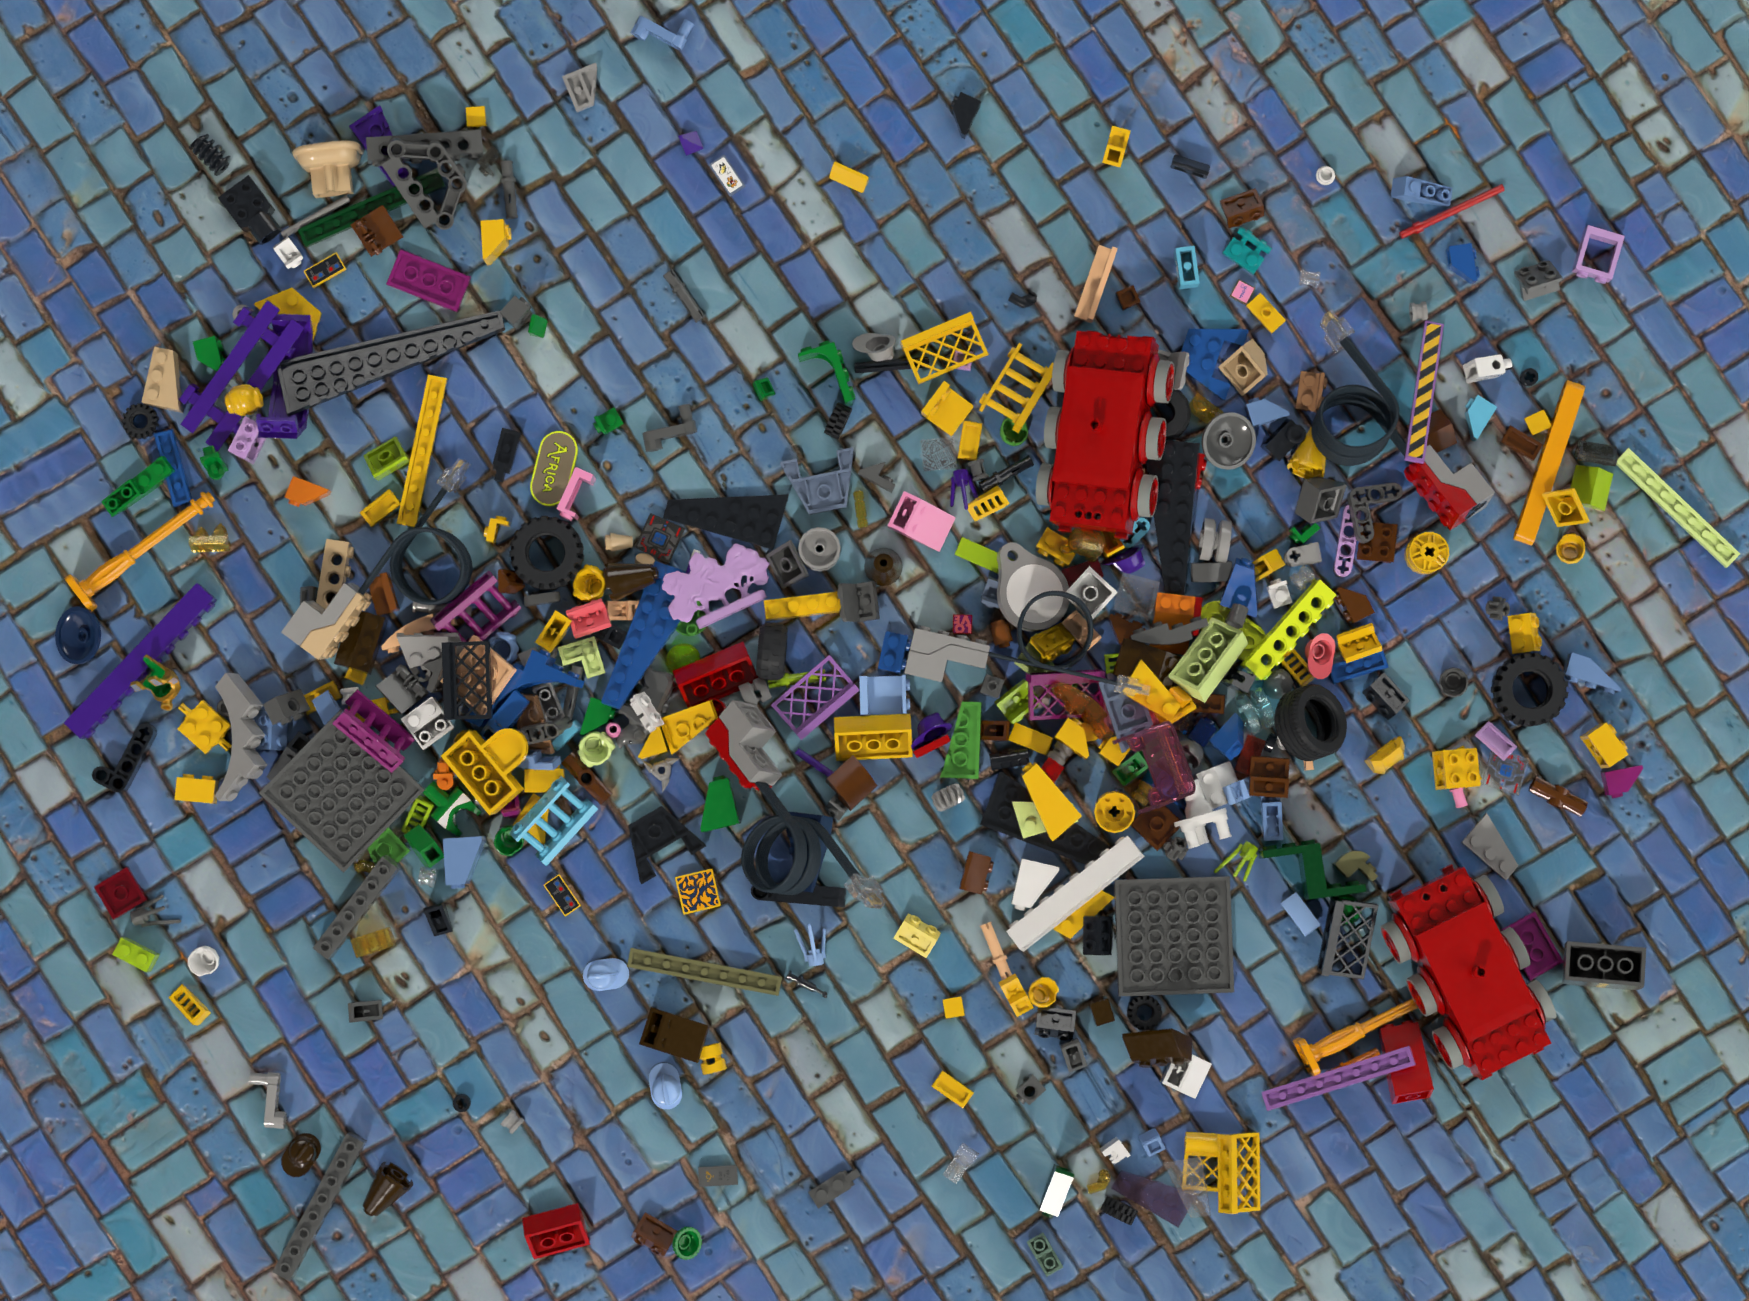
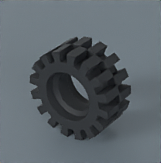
M838 402L830 416L824 433L838 440L850 417L852 408Z
M133 404L131 408L126 409V413H123V428L129 435L137 439H147L148 436H153L152 433H156V427H159L157 413L145 404ZM139 414L147 417V425L141 429L136 428L133 422L134 418Z
M1138 996L1129 1003L1127 1018L1135 1028L1151 1030L1162 1019V1007L1151 996ZM1142 1005H1147L1152 1010V1015L1148 1020H1141L1137 1016V1010Z
M1108 1195L1100 1209L1104 1213L1129 1225H1132L1138 1213L1133 1207Z

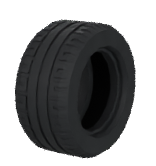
M1309 684L1294 689L1280 698L1275 709L1274 721L1277 736L1284 748L1294 757L1303 761H1314L1334 754L1341 748L1346 737L1347 721L1341 703L1330 690L1316 684ZM1304 708H1307L1314 718L1317 727V738L1312 735L1307 727Z

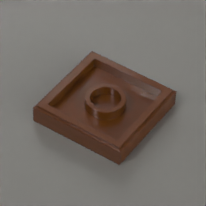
M1155 797L1134 819L1130 826L1158 851L1180 828V826H1174V822L1180 821V819Z

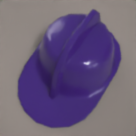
M1144 544L1136 545L1125 552L1103 560L1101 564H1114L1120 572L1133 573L1145 565L1141 552Z
M937 712L924 717L918 724V737L913 741L911 748L916 750L931 743L936 738L949 732L952 724L945 723Z

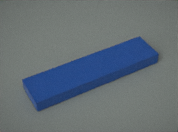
M169 429L155 433L154 437L159 456H165L175 470L174 473L166 478L173 507L189 504L192 496L174 430Z

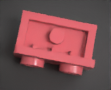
M602 599L592 600L587 604L575 606L566 611V615L572 620L571 628L575 639L612 626L607 607Z

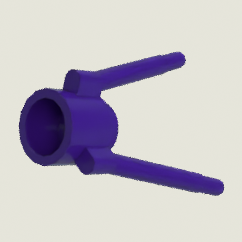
M968 469L953 471V477H951V507L954 506L956 484L957 487H961L965 510H968L965 488L968 483L974 498H978L972 482V475H969Z

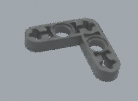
M1386 483L1357 487L1348 493L1347 500L1354 535L1358 542L1367 543L1374 537L1369 505L1392 502L1399 499L1403 493L1402 487L1399 484ZM1391 489L1397 492L1395 495H1393V493L1385 495V492H1388ZM1371 490L1379 492V499L1371 497ZM1355 494H1357L1358 496L1365 494V497H1362L1359 500H1357V498H1353ZM1357 511L1364 512V520H1359L1357 518ZM1363 529L1365 533H1368V536H1366V538L1364 535L1361 536V532H1363Z

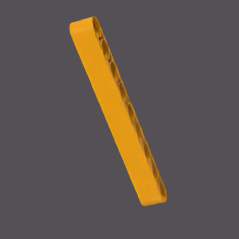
M1566 380L1551 421L1552 427L1548 430L1513 540L1531 546L1535 541L1547 505L1542 494L1552 490L1585 391L1584 385Z

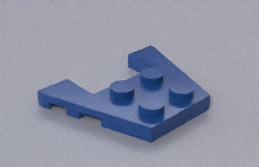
M1188 329L1181 352L1189 353V365L1186 373L1204 385L1210 392L1217 395L1218 398L1225 401L1230 383L1212 378L1224 341L1240 347L1243 346L1249 330Z

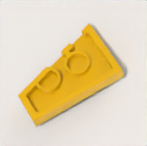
M1140 659L1126 683L1140 686L1143 690H1147L1148 694L1123 687L1121 693L1168 722H1172L1181 705L1143 660Z
M712 700L661 717L665 723L661 727L671 755L676 753L718 718Z
M1101 890L1054 927L1053 930L1071 939L1083 928L1084 916L1097 915L1115 897Z

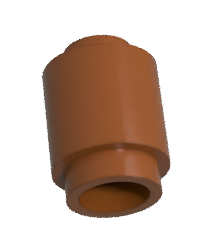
M1005 619L992 622L990 631L994 646H999V649L1009 647L1010 642L1013 641L1009 624H1006Z

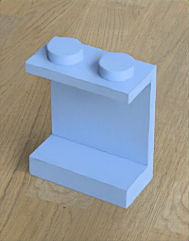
M906 675L859 676L860 715L907 714V710H910V698H906V691H910V679H906Z

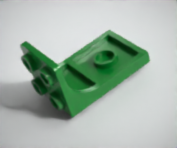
M824 341L819 343V347L813 349L811 346L802 348L801 352L798 353L799 362L814 358L827 361L834 369L844 404L848 407L852 406L853 400H855V393L852 386L848 387L847 382L850 381L847 368H842L841 364L844 363L841 350L836 349L835 343Z

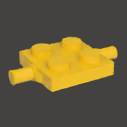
M201 700L192 710L184 703L178 707L186 717L177 729L202 752L208 754L218 744L226 752L232 747L224 739L231 724L206 701Z

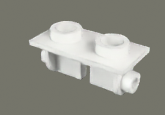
M645 692L633 695V698L630 699V705L637 716L642 713L644 714L640 721L646 731L648 730L651 733L656 730V727L665 724Z

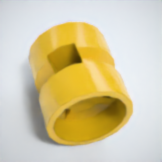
M721 1042L703 1046L700 1059L703 1061L700 1064L703 1075L727 1069L725 1059L721 1057L723 1053ZM715 1058V1062L710 1063L709 1059Z

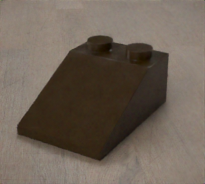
M1124 638L1113 675L1128 680L1139 660L1142 659L1169 691L1174 684L1169 678V674L1182 657Z

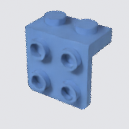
M259 711L253 720L265 736L255 750L284 751L287 747L288 723L285 725H281V723L272 725L267 712Z

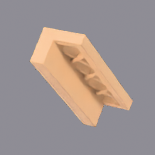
M1101 245L1098 246L1074 318L1089 323L1093 322L1118 248L1112 246V249Z

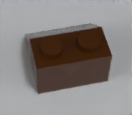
M969 851L959 889L981 895L983 891L986 892L989 881L986 880L987 873L992 872L994 864L991 861V857Z

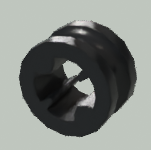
M1532 368L1524 370L1520 374V382L1528 387L1534 385L1539 377L1537 371ZM1528 372L1529 375L1532 374L1534 376V378L1531 379L1533 380V382L1525 380L1524 377L1527 376L1525 373Z
M459 1094L453 1100V1107L458 1112L467 1111L471 1105L470 1098L465 1094ZM461 1098H464V1102L467 1103V1106L459 1108L457 1100L460 1101Z

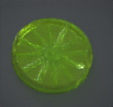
M681 643L670 649L667 654L666 664L669 671L673 674V670L700 660L701 657L694 646Z

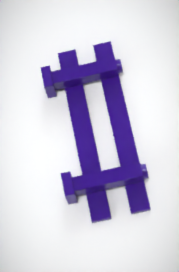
M268 300L256 317L252 315L254 310L250 307L242 308L233 323L238 327L246 326L247 330L202 394L198 392L200 388L197 385L189 384L179 398V401L183 404L191 403L193 405L180 424L191 433L195 432L206 415L218 423L205 442L209 446L213 445L217 452L231 433L236 435L241 425L239 421L243 416L235 413L230 414L228 411L225 412L214 403L256 343L262 338L273 346L247 382L252 387H257L261 392L284 357H292L297 348L294 347V343L305 329L304 326L294 319L289 322L281 335L269 328L268 326L280 309Z

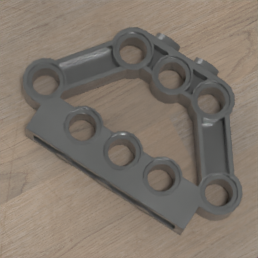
M400 138L391 139L387 144V152L390 157L382 161L381 165L424 228L433 223L442 230L451 228L454 223L453 215L460 195L467 186L463 175L466 172L460 163L456 165L452 159L455 155L449 147L445 148L437 140L425 143L403 141ZM394 144H399L402 146V150L400 153H394L391 147ZM434 146L439 147L441 150L437 156H433L430 153V149ZM401 157L427 158L437 162L439 174L448 179V187L439 211L436 212L433 199L429 195L424 194L421 181L413 178L410 165L403 162ZM445 162L451 164V169L448 172L441 170V165ZM402 167L407 168L409 171L405 177L398 174V170ZM454 179L462 181V185L458 188L453 187L451 183ZM413 183L418 184L420 189L418 192L413 193L409 190V186ZM422 200L430 202V206L426 209L421 208L419 204ZM446 214L450 219L447 223H441L439 217Z

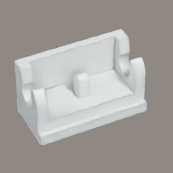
M1117 1137L1100 1148L1104 1156L1111 1154L1109 1160H1112V1163H1118L1123 1158L1131 1156Z

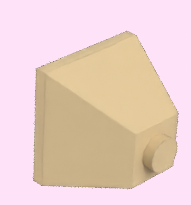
M1253 339L1241 346L1218 367L1241 396L1245 395L1268 375L1265 353Z

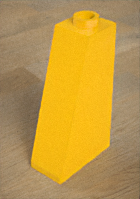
M1030 762L1022 768L1023 773L1020 775L1049 838L1054 841L1082 815L1036 762L1033 764Z

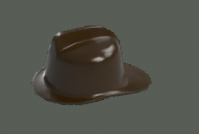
M310 1133L297 1135L281 1158L283 1170L292 1177L305 1175L319 1157L321 1152L319 1140Z

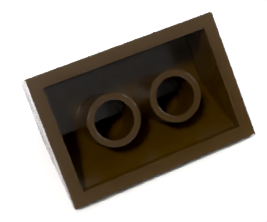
M361 611L357 624L349 628L347 631L349 635L343 642H340L334 664L371 675L388 620L385 617Z
M1172 1028L1122 1034L1131 1061L1139 1064V1067L1150 1068L1151 1065L1167 1066V1063L1182 1065L1185 1061H1192L1193 1038Z

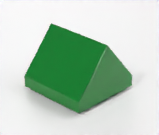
M768 377L756 380L752 384L760 402L775 395Z

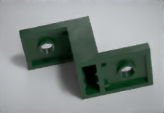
M1315 840L1301 841V845L1296 846L1295 842L1282 844V848H1277L1276 845L1263 846V850L1258 851L1259 859L1293 854L1298 855L1304 899L1309 900L1367 892L1366 884H1360V880L1348 881L1346 886H1341V883L1327 884L1326 886L1320 843H1315Z

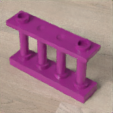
M488 570L430 620L438 631L445 628L449 633H459L451 624V620L456 616H460L474 631L473 635L483 641L509 618L515 617L521 607L516 600L509 603L502 593H499L495 587V583L498 581ZM486 591H490L504 607L496 616L480 599L481 595ZM470 604H475L489 619V622L480 628L465 611ZM459 633L462 642H469V640L472 638L471 636L470 638L465 640L463 636Z
M357 689L345 701L350 709H345L332 724L392 773L405 759L399 753L400 750H406L415 741V738ZM356 713L365 719L364 723L355 716ZM371 725L380 732L379 735L370 729ZM386 737L395 744L394 747L385 741Z

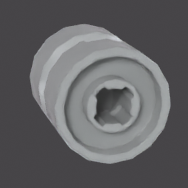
M757 678L753 680L752 684L747 682L738 686L745 703L757 705L758 701L763 703L772 699L764 679ZM755 690H760L757 694L754 693Z

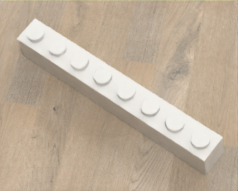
M1123 836L1115 842V846L1110 850L1107 848L1101 852L1100 858L1095 862L1092 860L1084 867L1085 870L1081 873L1073 874L1067 884H1062L1054 890L1055 893L1052 896L1043 898L1039 902L1040 905L1038 907L1029 909L1025 912L1024 918L1020 921L1016 920L1009 925L1010 929L1006 932L1021 951L1027 950L1145 857L1130 837Z

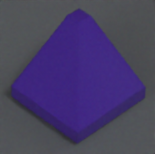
M697 131L678 136L686 156L704 149Z

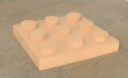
M473 635L469 642L482 640ZM478 645L473 651L480 658L485 654V645ZM465 647L459 654L461 659L468 653ZM490 647L493 704L517 669ZM470 654L464 662L472 668L478 660ZM480 663L474 671L482 677L486 673V668ZM463 664L457 668V674L462 678L469 672ZM471 673L465 681L473 687L479 680ZM463 683L458 687V693L462 697L470 691ZM480 683L475 691L482 697L486 693V687ZM473 693L466 699L472 707L480 700ZM481 702L475 710L480 715H485L487 713V706Z

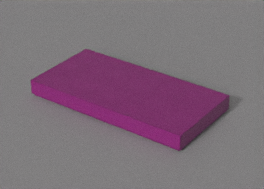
M400 249L386 285L458 313L471 281V276Z

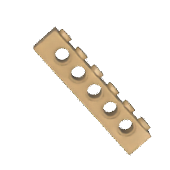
M326 539L316 603L324 609L330 604L327 600L328 596L331 593L337 594L343 584L346 583V578L350 577L351 566H349V559H352L354 554V547H352L350 542ZM340 555L343 559L342 563L336 566L334 558ZM338 574L339 582L332 584L331 577Z

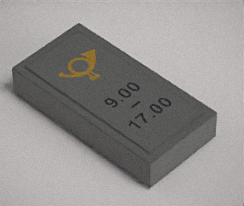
M737 1165L698 1167L699 1187L738 1185Z

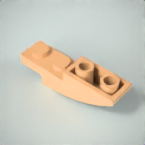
M435 615L423 616L406 624L385 641L381 646L382 650L388 651V654L399 651L401 646L397 639V633H404V635H414V633L433 635L437 629L430 619ZM456 618L451 620L453 626L457 625Z

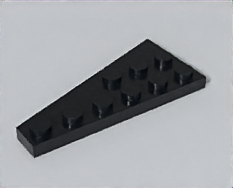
M789 494L671 499L667 502L663 519L773 550Z

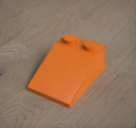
M1157 592L1155 594L1152 624L1162 621V624H1168L1170 630H1172L1171 626L1181 622L1183 626L1190 624V619H1193L1195 597ZM1189 641L1172 645L1149 646L1173 654L1184 655L1188 650Z

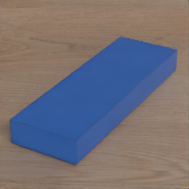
M1383 649L1380 652L1349 663L1342 661L1333 664L1330 673L1332 683H1339L1388 668Z

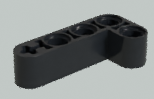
M140 724L136 728L115 771L104 766L96 767L92 772L93 780L114 792H126L130 788L156 738V728L151 724ZM144 729H148V732H150L149 736L145 735ZM138 739H143L146 743L138 741ZM137 744L142 749L138 755L134 753V747ZM128 761L133 765L132 770L129 772L125 770V764ZM102 770H105L107 774L104 780L99 778V773ZM121 778L124 785L121 789H118L116 781Z

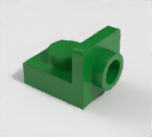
M615 407L599 416L596 415L594 417L596 422L593 423L597 432L600 433L602 431L604 436L624 425Z
M1316 523L1312 526L1307 524L1301 530L1302 535L1292 527L1289 530L1291 533L1289 536L1296 544L1300 543L1302 545L1320 527Z

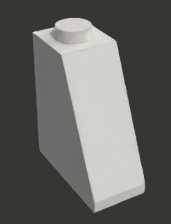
M1021 859L1011 904L1015 905L1014 908L1026 911V907L1031 908L1059 872L1060 867Z

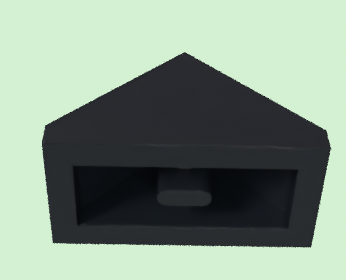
M446 903L423 908L434 937L453 932Z

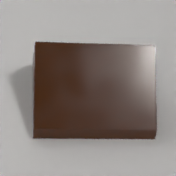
M1441 409L1431 413L1427 446L1431 445L1435 452L1438 453L1457 444L1453 425Z

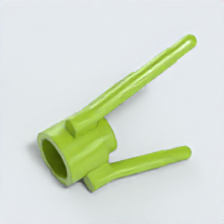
M1245 841L1243 845L1239 844L1237 849L1214 870V873H1217L1241 852L1239 856L1243 859L1233 876L1236 877L1247 860L1249 864L1243 878L1245 882L1254 860L1258 856L1256 853L1259 849L1248 841Z

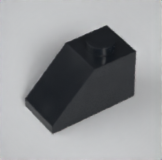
M960 92L959 96L954 97L951 106L953 107L952 114L961 138L965 139L979 111L981 101Z

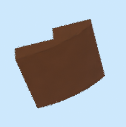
M854 755L825 781L838 794L837 798L850 811L877 787L871 775Z
M1251 756L1249 796L1288 798L1290 759Z

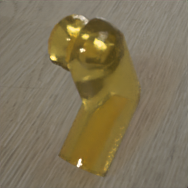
M363 859L358 860L354 864V870L358 873L362 871L370 873L375 867L373 862Z
M1100 1170L1097 1182L1086 1185L1089 1194L1106 1189L1111 1180L1108 1170Z

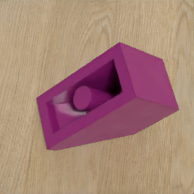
M1643 765L1601 773L1605 796L1611 795L1612 798L1622 797L1623 792L1630 790L1642 772Z

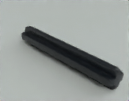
M921 357L912 358V359H915V360H917V361H920V358H921ZM923 357L922 363L930 365L929 358ZM907 358L854 363L855 373L911 369Z

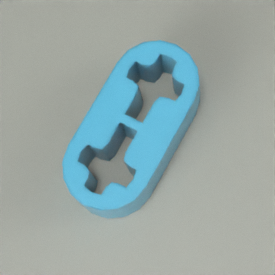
M1141 517L1134 521V536L1131 538L1132 544L1123 543L1126 549L1133 547L1149 531L1150 523L1147 519ZM1144 522L1146 530L1143 531L1141 529L1136 533L1134 531L1138 527L1136 523Z
M574 720L572 726L564 730L563 734L559 735L552 742L556 752L582 728V725L577 720Z

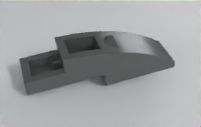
M1201 616L1190 619V624L1183 626L1181 622L1171 626L1172 630H1170L1167 623L1162 624V621L1152 624L1151 629L1144 631V628L1132 631L1133 635L1129 638L1148 645L1178 644L1192 640V631L1207 627L1209 624L1207 618L1201 619Z

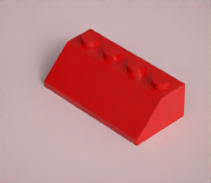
M744 642L672 671L688 708L704 703L707 699H721L740 691L738 686L747 682L752 684L753 680L758 678Z

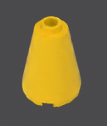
M1310 427L1305 439L1299 444L1287 464L1288 470L1291 467L1293 474L1304 479L1313 477L1323 478L1325 475L1326 457L1318 450L1314 443L1312 427Z

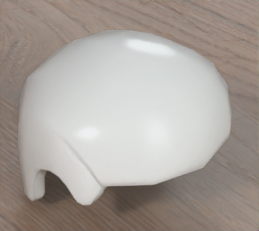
M209 946L196 948L188 957V967L197 976L213 973L220 964L216 950Z

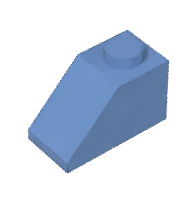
M1259 397L1248 400L1249 404L1245 405L1248 420L1253 428L1288 418L1290 415L1289 411L1266 399L1260 400Z

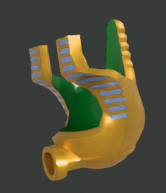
M145 655L143 660L151 669V672L140 682H131L130 686L135 692L144 689L151 691L155 700L162 702L161 708L170 711L173 707V699L181 690L178 676L149 655Z

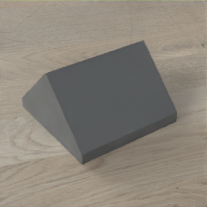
M792 540L766 555L782 589L809 577Z

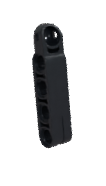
M753 885L751 887L752 896L761 901L845 907L847 888L815 885L813 892L802 891L795 895L763 892L756 889Z

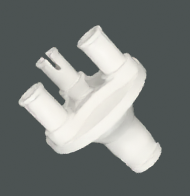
M1198 779L1182 784L1186 801L1185 815L1187 819L1174 822V826H1180L1181 831L1184 832L1188 849L1209 843L1205 830L1206 823L1213 822L1216 824L1220 840L1232 836L1227 823L1226 808L1212 811L1211 804L1205 800Z

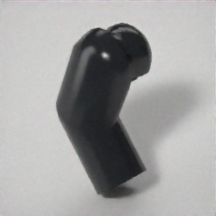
M1012 292L1008 301L1020 308H1027L1036 303L1037 294L1029 292L1027 295L1020 297Z

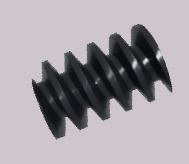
M209 134L200 136L192 142L189 149H193V153L198 155L199 160H204V165L209 166V170L214 171L215 176L222 174L228 168V161L231 157L227 156L224 158V150L218 152L220 145L212 146L215 142L214 139L207 141Z

